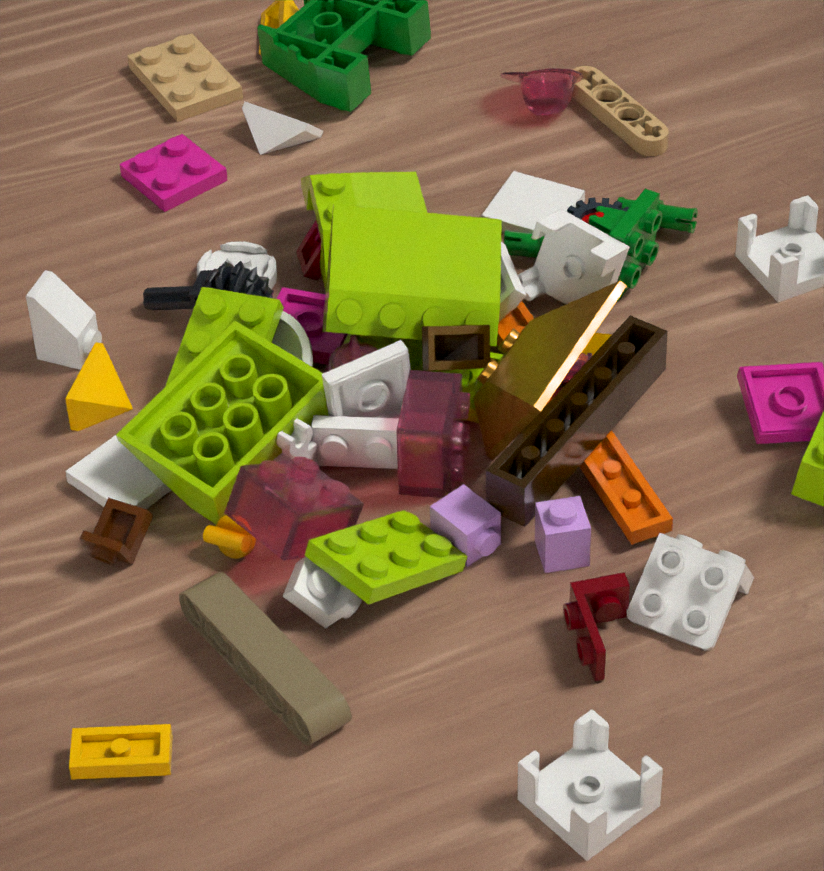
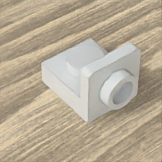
M307 557L296 562L283 594L285 599L324 628H327L342 617L344 619L351 617L362 601L361 598Z

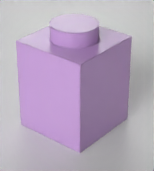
M464 484L430 506L431 530L449 539L453 546L468 556L465 563L467 567L481 557L490 555L501 545V513Z
M580 496L535 503V543L545 573L590 566L591 526Z

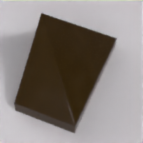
M490 325L422 326L423 371L485 368L490 361Z

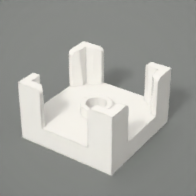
M808 195L795 199L790 203L787 227L756 237L758 218L756 214H750L738 220L735 256L777 302L824 287V240L816 232L818 206Z
M559 209L536 222L531 238L536 240L544 236L535 265L518 275L526 294L524 299L531 301L541 294L547 293L562 303L568 304L617 282L630 247L568 212Z
M592 709L574 723L573 748L540 772V754L536 750L518 762V800L586 861L660 807L663 768L647 755L641 760L640 776L608 749L609 724Z

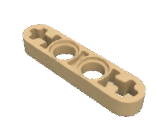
M580 66L571 70L569 73V94L641 155L658 156L666 152L669 131L664 123L595 67ZM602 100H610L613 102H602ZM631 118V119H635V120H634V121H625V120H621V119Z

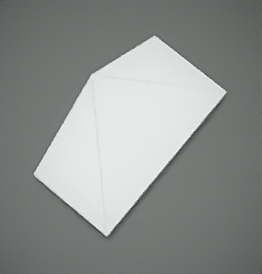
M244 101L242 110L260 155L321 138L323 130L308 123Z

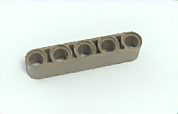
M219 571L179 594L180 606L190 624L303 744L310 746L351 721V711L342 693L224 572Z

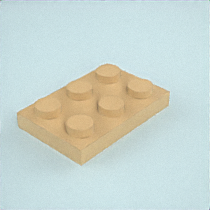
M192 33L178 36L174 40L154 47H146L139 52L127 56L131 71L177 122L243 99L242 86Z

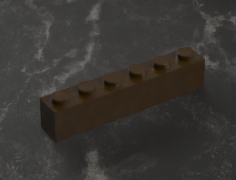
M630 315L486 470V502L497 509L502 517L525 527L535 516V503L550 500L666 370L668 331Z

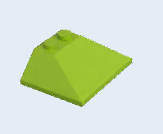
M416 172L328 173L308 175L301 178V188L306 209L315 211L322 241L320 270L325 291L333 204L428 213Z

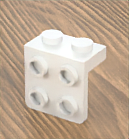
M313 415L311 426L313 430L312 441L317 444V466L402 469L408 415L400 419Z
M659 533L627 609V617L632 623L704 651L711 650L717 642L737 591L748 594L754 576L745 564L746 560L736 554L720 550L716 554L702 549L703 544L690 537L677 534L675 539Z

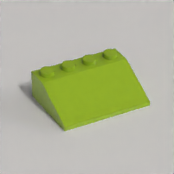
M333 204L322 331L422 340V326L490 325V346L497 347L501 292L502 219Z
M234 320L116 434V437L123 446L190 508L214 524H217L221 517L231 513H239L274 478V459L282 454V449L276 443L279 432L283 431L291 436L294 431V420L297 418L312 426L313 415L329 416L322 379L323 373Z

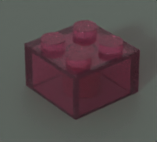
M409 370L396 430L399 495L443 498L453 491L455 481H463L465 456L460 455V452L468 451L470 425L464 424L463 419H468L470 393L463 392L462 374Z
M298 456L291 460H266L259 464L241 466L224 513L282 560L286 561L305 557L308 540L356 525L364 503L352 495L345 484L332 480L319 470V465L315 461Z

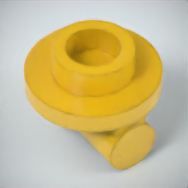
M231 513L221 517L216 526L208 525L204 529L203 540L206 543L217 545L224 555L233 559H239L249 555L254 549L256 533L247 517L239 513Z

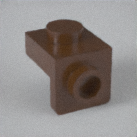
M108 497L94 532L91 533L83 530L79 539L91 550L89 555L97 561L112 566L115 565L117 560L133 565L153 515L147 509Z

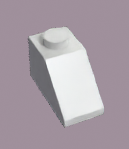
M45 270L26 295L37 359L81 370L95 342H102V334L98 331L96 313L53 272Z

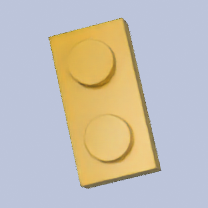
M171 724L72 728L69 760L71 780L171 775L173 739Z

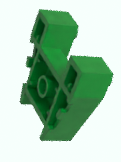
M304 0V6L277 29L261 24L257 27L263 65L318 102L348 112H352L372 93L367 55L360 54L365 48L372 44L396 51L402 55L412 56L431 39L429 7L426 0Z

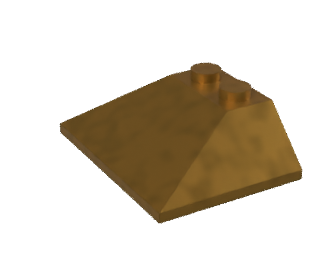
M617 281L532 319L520 333L513 328L498 348L504 355L499 362L491 359L477 377L482 386L473 397L485 452L489 458L494 460L543 410L627 287L626 284L622 281Z

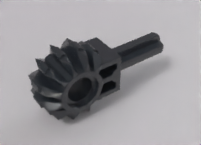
M225 261L218 269L200 271L193 286L146 288L143 292V306L147 310L194 309L201 287L273 298L274 291L269 288L268 277L258 276L257 267L250 270L245 268L242 261L238 262L235 266Z

